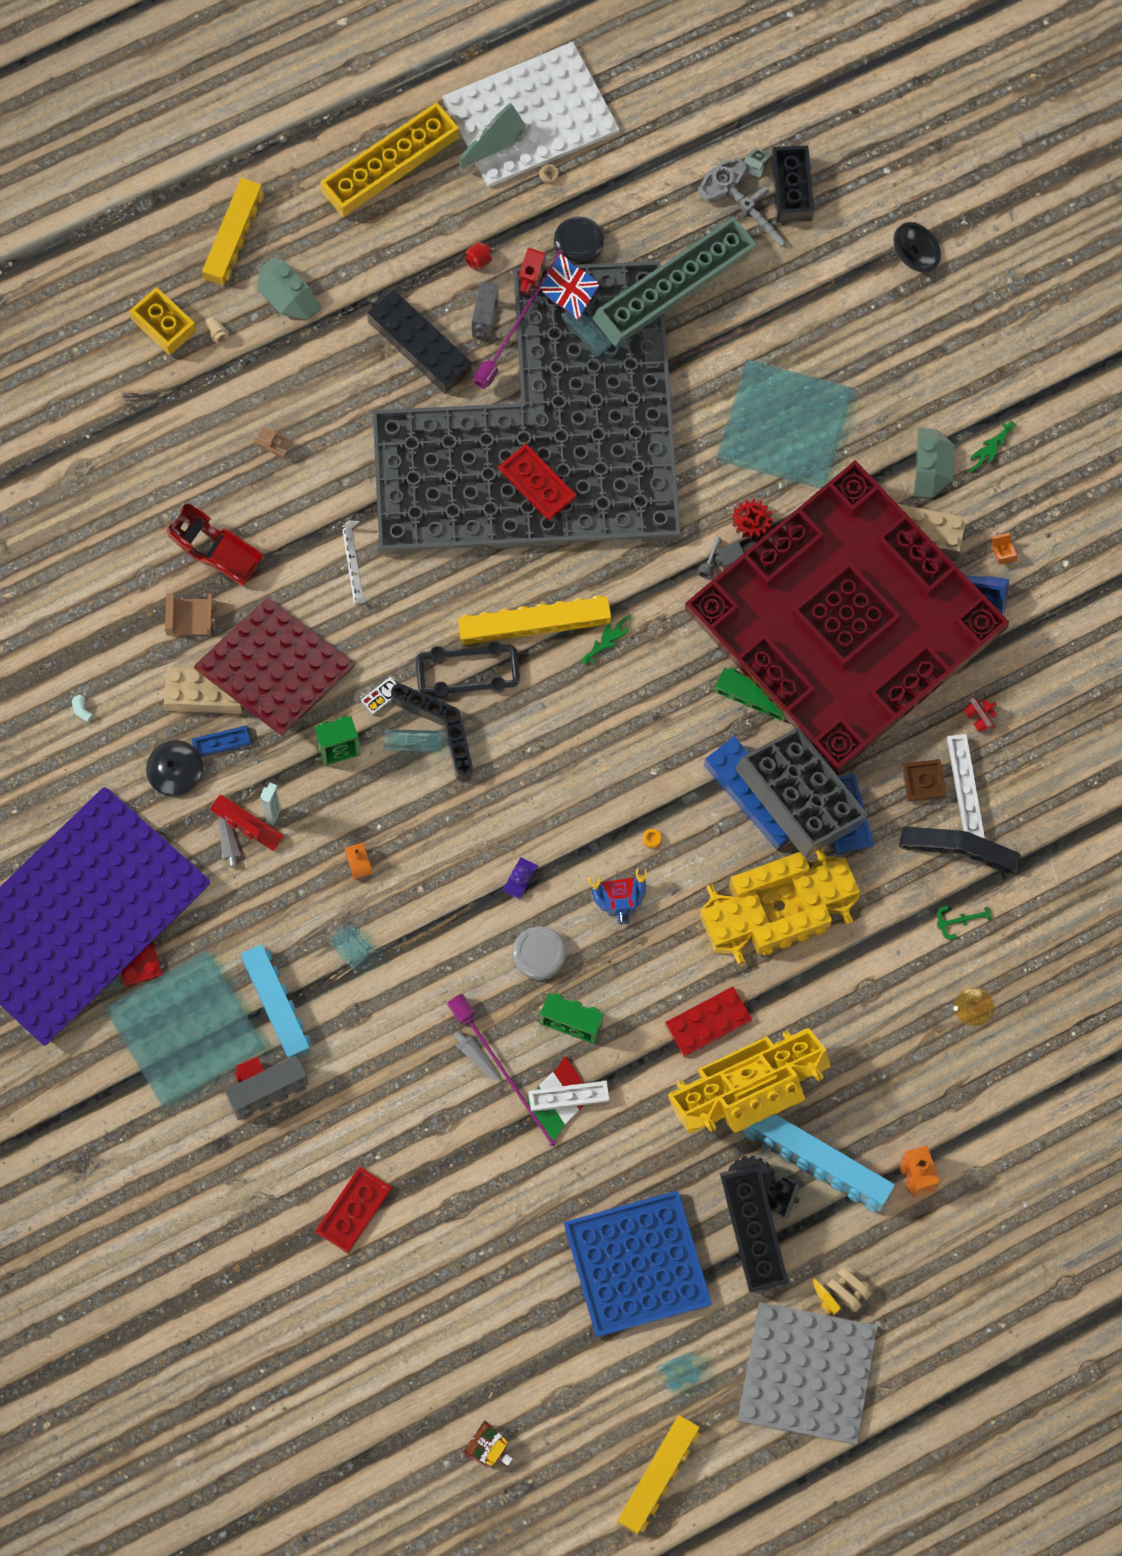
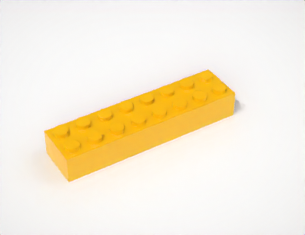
M436 102L320 181L321 192L339 214L345 217L459 139V127Z

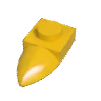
M813 1279L814 1287L821 1298L822 1309L827 1314L831 1313L832 1316H835L841 1307L816 1279Z

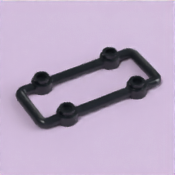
M492 641L484 647L444 650L441 646H435L431 651L421 652L416 657L419 691L427 695L434 694L438 698H445L448 693L492 690L494 693H502L505 688L516 687L520 682L518 651L516 647L509 644L501 645L497 641ZM503 652H510L513 680L505 681L502 677H494L491 682L449 686L445 682H437L434 687H425L424 659H432V661L439 663L445 657L488 654L490 657L496 658Z

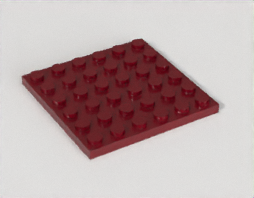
M267 597L195 664L194 669L283 737L354 668L355 663Z

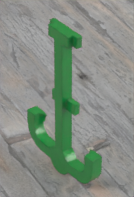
M948 905L943 906L937 912V928L942 931L944 938L948 940L957 939L955 933L953 935L947 934L945 929L947 925L960 922L963 925H967L966 921L985 916L987 920H991L989 908L985 907V912L965 916L963 913L960 914L961 918L946 921L942 919L941 913L943 911L948 912Z

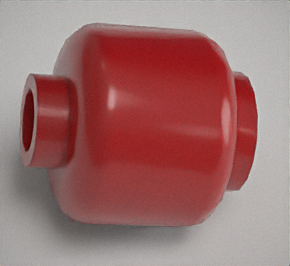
M477 242L466 251L465 261L470 268L481 270L492 261V249L487 244L484 245Z

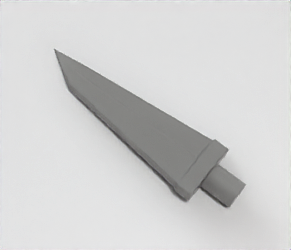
M219 817L222 859L229 861L230 868L237 867L236 858L241 857V852L239 851L232 828L226 824L227 821Z
M460 1030L454 1034L459 1041L456 1047L490 1078L503 1082L472 1035L470 1034L465 1037Z

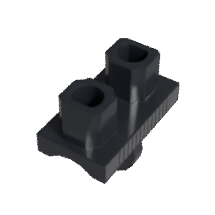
M782 1177L781 1181H776L775 1191L777 1194L775 1199L772 1198L769 1201L770 1209L780 1216L788 1218L793 1203L798 1204L800 1201L796 1197L800 1185L787 1177Z

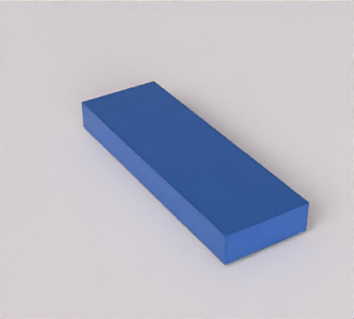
M247 725L191 739L193 747L196 748L201 757L252 745Z

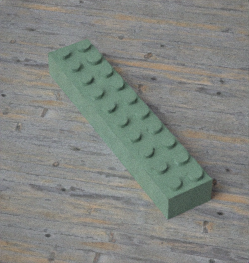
M732 217L600 307L592 319L616 347L750 255L757 244L736 218Z

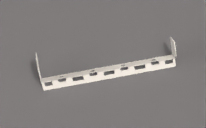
M349 520L343 525L345 527L343 529V537L354 604L365 603L369 598H363L352 533V528L360 521Z

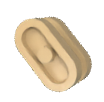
M841 1268L836 1273L839 1280L836 1282L831 1279L827 1283L826 1288L850 1310L857 1312L861 1307L858 1300L860 1298L867 1300L872 1295L871 1287L865 1281L860 1282L850 1268ZM847 1285L854 1292V1294L851 1295L843 1287Z

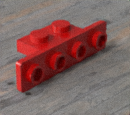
M221 794L210 807V811L227 821L226 824L233 829H239L246 838L256 840L271 851H274L283 839L281 833Z

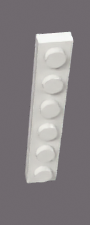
M967 735L948 736L947 743L963 831L985 838Z

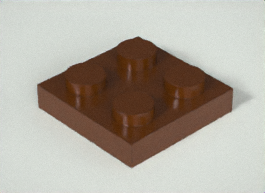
M940 759L902 763L908 802L946 797Z

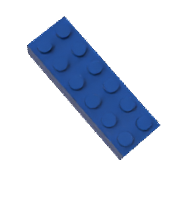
M734 736L705 758L704 767L773 847L779 851L791 840L735 770L741 758L749 752Z

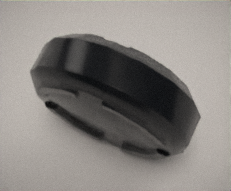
M575 216L568 218L559 224L555 231L554 247L556 253L558 250H562L564 252L563 256L573 265L592 263L603 250L604 236L602 230L595 221L587 217Z

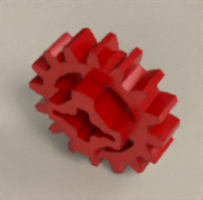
M754 498L751 503L745 499L744 505L739 502L738 508H734V514L732 515V520H734L732 526L737 527L736 533L743 532L742 537L744 538L747 534L749 539H752L753 535L759 539L760 533L765 536L766 530H770V524L773 520L771 518L772 511H767L768 505L762 506L761 500L755 503Z

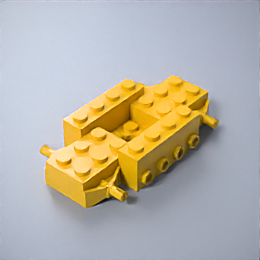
M823 849L816 851L817 861L810 868L806 858L800 852L730 877L729 887L733 897L717 894L714 884L707 886L710 900L700 910L699 915L714 952L732 954L735 956L737 964L740 965L741 962H745L742 949L750 940L757 955L763 954V956L773 953L774 949L779 947L785 949L798 940L799 942H804L810 939L812 935L817 934V936L827 933L832 922L829 914L842 915L846 925L853 923L854 921L849 912L858 902L860 891L846 858L826 856ZM782 902L785 908L782 911H778L774 908V904Z
M809 1028L795 1035H791L789 1031L783 1032L782 1037L784 1040L775 1044L768 1037H765L697 1069L700 1079L686 1085L683 1080L678 1081L677 1087L679 1089L668 1094L675 1115L689 1134L705 1126L712 1132V1129H716L714 1123L724 1117L734 1133L742 1131L746 1127L761 1122L763 1119L778 1114L782 1110L805 1100L800 1081H804L811 1076H814L817 1081L823 1079L824 1076L821 1072L831 1067L826 1049Z

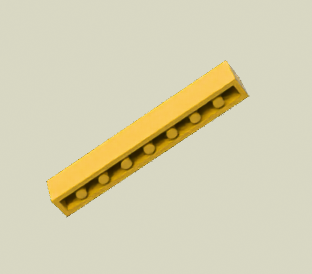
M597 595L592 597V599L584 600L583 598H577L572 602L558 601L551 605L543 603L530 608L522 606L517 608V610L502 609L496 613L482 612L480 615L475 616L467 614L458 618V629L461 646L607 625L611 623L608 597Z

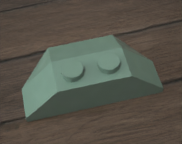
M273 257L260 267L257 290L281 315L308 320L322 309L308 285L285 261Z
M918 428L913 498L933 499L953 481L955 445L937 429Z

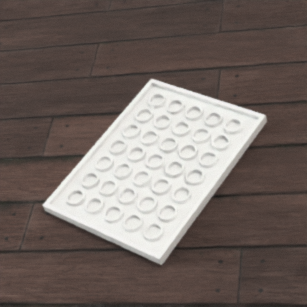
M573 42L442 96V100L454 123L459 127V132L467 148L473 141L480 140L482 131L485 128L489 129L495 123L493 118L509 103L514 106L524 121L526 135L520 142L517 141L514 145L475 162L488 188L619 133V127Z

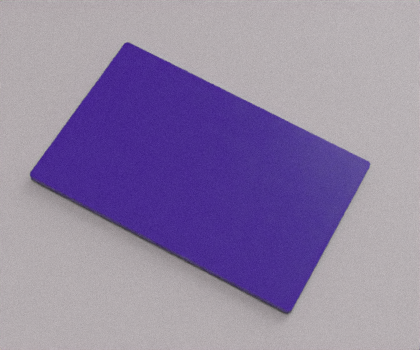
M103 787L0 886V1006L43 1046L48 1045L210 885V880L108 788Z

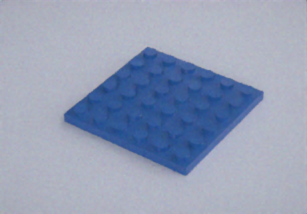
M678 1190L563 1222L596 1338L712 1306Z

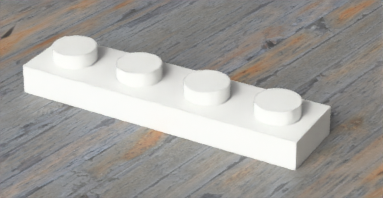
M607 1081L528 1091L531 1112L609 1102Z

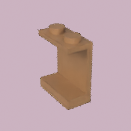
M166 593V635L212 636V629H216V618H213V612H216V600H213L212 594H208V599H175L174 593Z

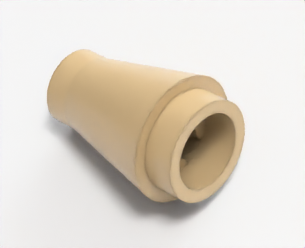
M215 317L208 318L205 323L209 329L212 341L217 344L226 342L229 338L228 330Z

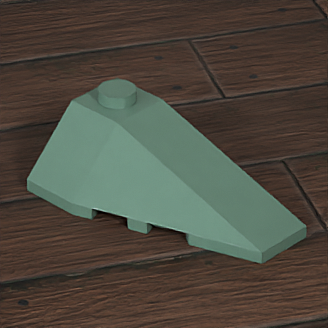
M511 103L493 118L495 123L489 129L485 128L482 131L480 140L473 141L459 157L460 168L467 167L506 149L517 141L520 142L525 137L526 125Z

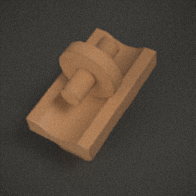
M262 427L254 444L284 458L292 445V440L279 435L276 431Z

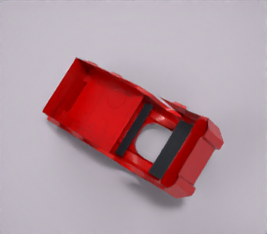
M184 504L180 509L181 513L166 530L168 537L192 558L202 563H209L243 587L264 555L232 532L225 529L218 530L211 526L209 521L212 518L203 511L197 509L192 504ZM184 522L188 525L185 531L181 529ZM200 530L216 541L207 555H203L192 547V542Z

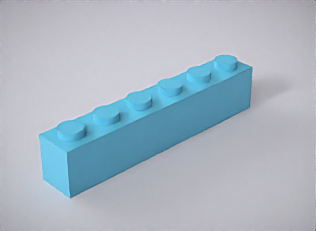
M261 944L241 953L243 963L287 1059L295 1055L299 1058L310 1053L309 1046L312 1043L309 1036L304 1035L301 1030L304 1026L300 1017L296 1018L293 1013L296 1011L292 1000H287L285 994H288L285 984H280L277 978L280 974L276 965L272 967L269 961L272 959L268 948L264 950Z

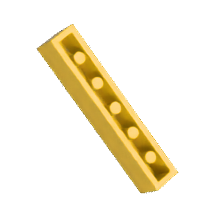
M240 178L203 267V280L224 286L226 280L229 281L232 274V265H235L238 260L237 253L244 246V236L250 231L251 219L255 218L257 214L258 202H262L264 197L261 184Z
M678 1415L620 1514L617 1524L637 1536L640 1531L644 1533L650 1523L647 1521L650 1513L654 1515L660 1505L657 1503L660 1496L665 1497L670 1488L667 1485L671 1478L675 1480L680 1471L677 1468L681 1461L685 1462L689 1456L690 1451L687 1449L691 1443L695 1445L701 1434L698 1433L699 1426Z

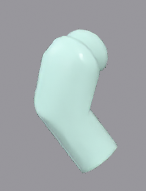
M77 695L72 700L74 714L89 722L93 714L84 709V696Z

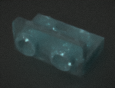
M343 925L328 940L352 969H356L368 956H372L375 953L372 949V944L360 936V931L354 925Z

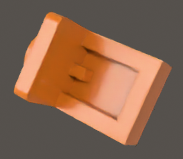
M1010 533L993 536L992 551L998 564L1017 561V554L1012 546Z

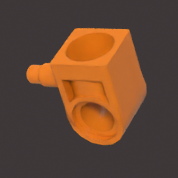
M364 843L345 848L353 879L373 874Z

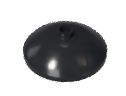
M906 222L896 229L893 238L895 251L907 267L917 272L926 273L938 266L941 259L940 247L934 235L926 227L919 223Z
M171 740L160 744L152 751L146 764V775L151 786L157 792L172 797L184 795L194 789L203 773V761L199 752L191 744L181 740ZM171 762H174L173 767H169Z

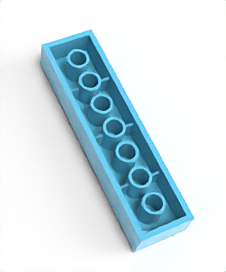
M776 1114L743 1130L745 1136L751 1141L757 1140L762 1143V1147L771 1152L774 1150L779 1153V1157L787 1162L793 1161L800 1170L804 1172L808 1170L814 1174L813 1177L821 1182L825 1180L831 1184L830 1187L834 1190L847 1193L848 1198L854 1202H862L865 1204V1208L875 1213L877 1211L880 1213L895 1184Z

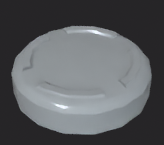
M541 926L528 928L514 942V964L521 974L530 979H549L556 975L564 965L566 957L564 941L558 933L550 928Z

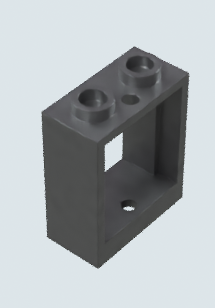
M480 282L472 317V337L477 340L484 341L491 338L499 302V285Z

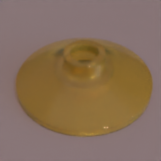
M967 988L956 997L954 1003L955 1013L967 1025H982L990 1019L993 1013V1001L984 990ZM976 1002L978 1007H972L971 1003Z

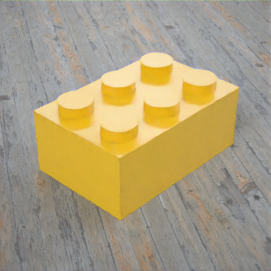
M157 287L129 310L131 320L169 356L196 333L195 322Z

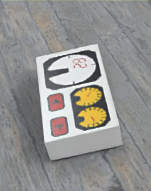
M389 677L361 699V703L374 716L391 702V689L396 683Z

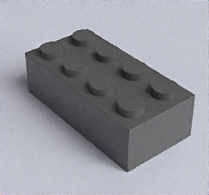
M295 1055L226 1089L225 1093L237 1120L241 1118L245 1120L259 1109L260 1111L268 1109L271 1106L270 1104L275 1101L282 1102L289 1097L288 1095L304 1091L309 1084L307 1075Z

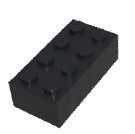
M809 146L772 147L771 166L776 223L813 221L814 204Z

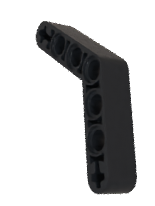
M404 684L394 685L391 689V701L394 705L444 726L455 776L461 782L469 781L472 777L473 765L460 711L452 705ZM399 692H401L402 695H400L399 697H397L396 694H398ZM419 700L421 704L414 705L412 701ZM432 707H435V708H437L439 711L436 712V713H433V712H431L429 709L432 708ZM454 715L456 719L449 720L447 716ZM456 732L460 734V737L453 738L451 734ZM457 750H461L465 754L462 756H458L455 754V752ZM464 763V769L465 771H467V773H463V771L461 770V764Z
M903 827L899 841V847L904 850L959 854L1008 874L1017 873L1021 855L1017 851L962 830Z

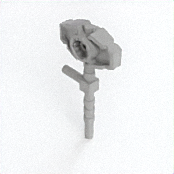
M739 158L720 162L718 167L708 171L698 189V194L706 202L726 197L729 192L740 203L739 208L745 214L749 213L759 223L760 227L764 228L765 232L781 247L786 243L775 228L768 223L767 219L763 218L762 214L754 208L755 203L769 193L768 188L763 187L751 198H744L745 196L737 189L747 169V166Z

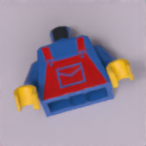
M637 868L635 871L636 877L601 882L599 876L596 875L597 880L594 883L591 882L590 877L587 878L588 883L592 886L591 891L594 902L602 911L607 912L609 916L617 915L618 924L620 925L630 923L629 913L636 912V907H639L646 894V880H644L647 877L646 868L644 875H639Z

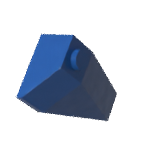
M966 576L1004 616L1008 598L1009 579L991 576Z

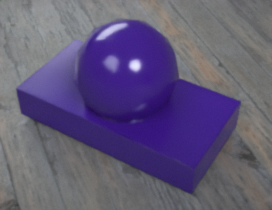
M520 857L503 888V892L520 900L538 865Z

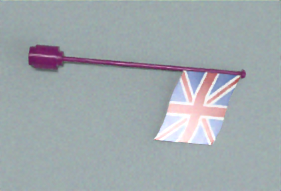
M562 250L557 251V256L492 361H483L474 375L475 379L473 382L478 387L486 389L493 382L499 372L495 364L540 290L552 302L570 312L577 321H579L598 290L599 284L589 274L568 261L563 256L564 252Z

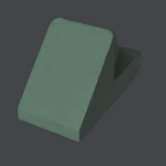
M758 148L753 149L744 161L747 166L746 173L760 178L771 159V154Z

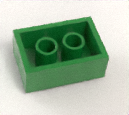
M341 716L336 721L330 723L327 721L322 722L314 727L317 747L324 766L360 756L359 739L352 716Z
M548 993L540 1013V1025L595 1044L603 1024V1013L595 1007H584L579 1001L565 1000L560 994L553 993L552 995Z

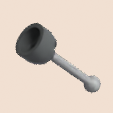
M720 537L714 539L715 544L708 562L699 567L697 574L701 578H712L714 569L711 562L718 544L721 543Z

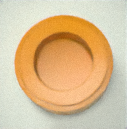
M656 829L646 830L643 834V844L649 849L659 847L662 841L661 833Z

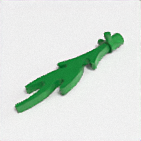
M1010 421L1007 425L1003 423L1002 426L1005 429L1000 434L983 441V445L988 446L979 449L970 457V460L980 457L978 463L969 470L970 473L981 466L986 456H989L988 463L993 461L997 452V442L999 441L1001 446H1003L1005 436L1016 426L1013 421Z
M627 615L619 621L613 631L610 630L611 623H609L603 631L601 645H598V641L595 640L591 652L587 653L580 660L582 664L586 665L589 661L593 664L595 661L592 657L604 649L614 647L615 643H610V641L622 637L629 631V628L622 631L619 629L626 620L631 618V615Z

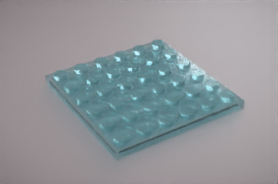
M746 359L717 461L822 488L827 483L853 388Z
M207 950L105 1008V1011L163 1108L266 1049Z

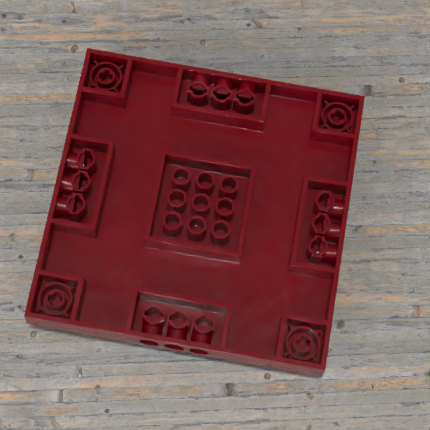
M856 460L685 603V610L738 668L759 689L763 690V694L771 703L774 702L776 704L775 707L783 714L786 720L795 729L800 728L836 774L840 773L1008 629L1009 621Z

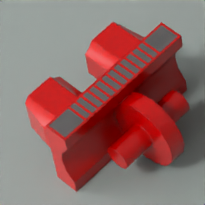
M975 697L969 699L971 703L963 710L969 718L977 713L980 715L981 718L973 723L977 731L980 733L988 728L990 730L994 729L995 725L987 714L989 713L992 718L997 715L994 711L997 707L996 702L990 704L985 699L982 702L985 706L983 709Z

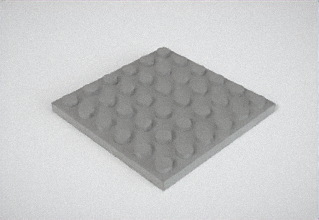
M759 1302L737 1422L857 1445L878 1325Z

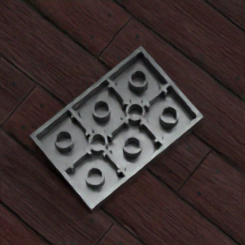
M799 727L743 756L735 767V770L804 858L858 829L868 817V814Z

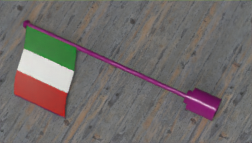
M459 994L451 999L447 1006L458 1022L465 1025L470 1024L550 1142L549 1145L554 1146L556 1144L555 1138L564 1125L584 1105L531 1112L529 1100H525L472 1022L475 1019L474 1015L476 1012L464 994ZM564 1056L558 1067L536 1090L584 1084V1082L567 1057Z

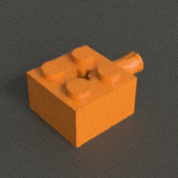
M925 1145L904 1152L899 1167L901 1173L906 1175L907 1181L905 1184L908 1193L912 1192L914 1198L936 1191L940 1181L928 1146Z

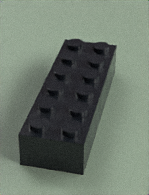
M394 289L367 312L368 323L444 394L472 371L471 361Z
M759 1164L719 1173L749 1293L787 1284L788 1279Z

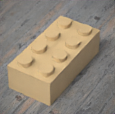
M898 504L948 558L958 559L966 517Z
M166 668L164 707L166 711L242 714L241 704L195 669Z

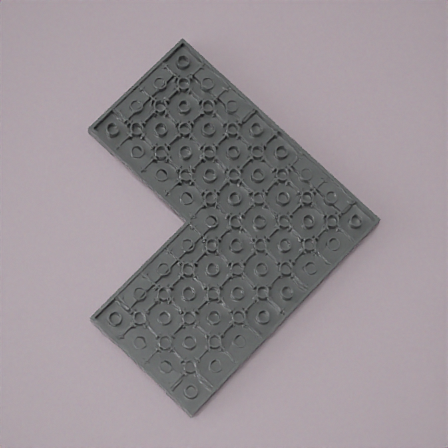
M660 261L574 265L589 274L599 284L598 290L579 321L570 312L552 302L541 290L538 292L517 327L521 403L373 410L380 555L417 553V550L487 546H492V549L563 546L567 545L568 542L642 539V542L680 540L664 314L616 347L592 319L600 307L661 266ZM550 266L545 267L541 280L543 279L544 275L546 274ZM514 268L516 320L536 288L531 287L529 295L519 292L521 283L519 282L518 275L521 268ZM524 444H527L576 494V498L549 521L498 470V466Z

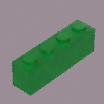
M724 667L715 686V693L777 720L785 721L786 718L775 707L776 704L774 702L771 703L763 694V690L759 689L750 678L739 674V671L736 669Z

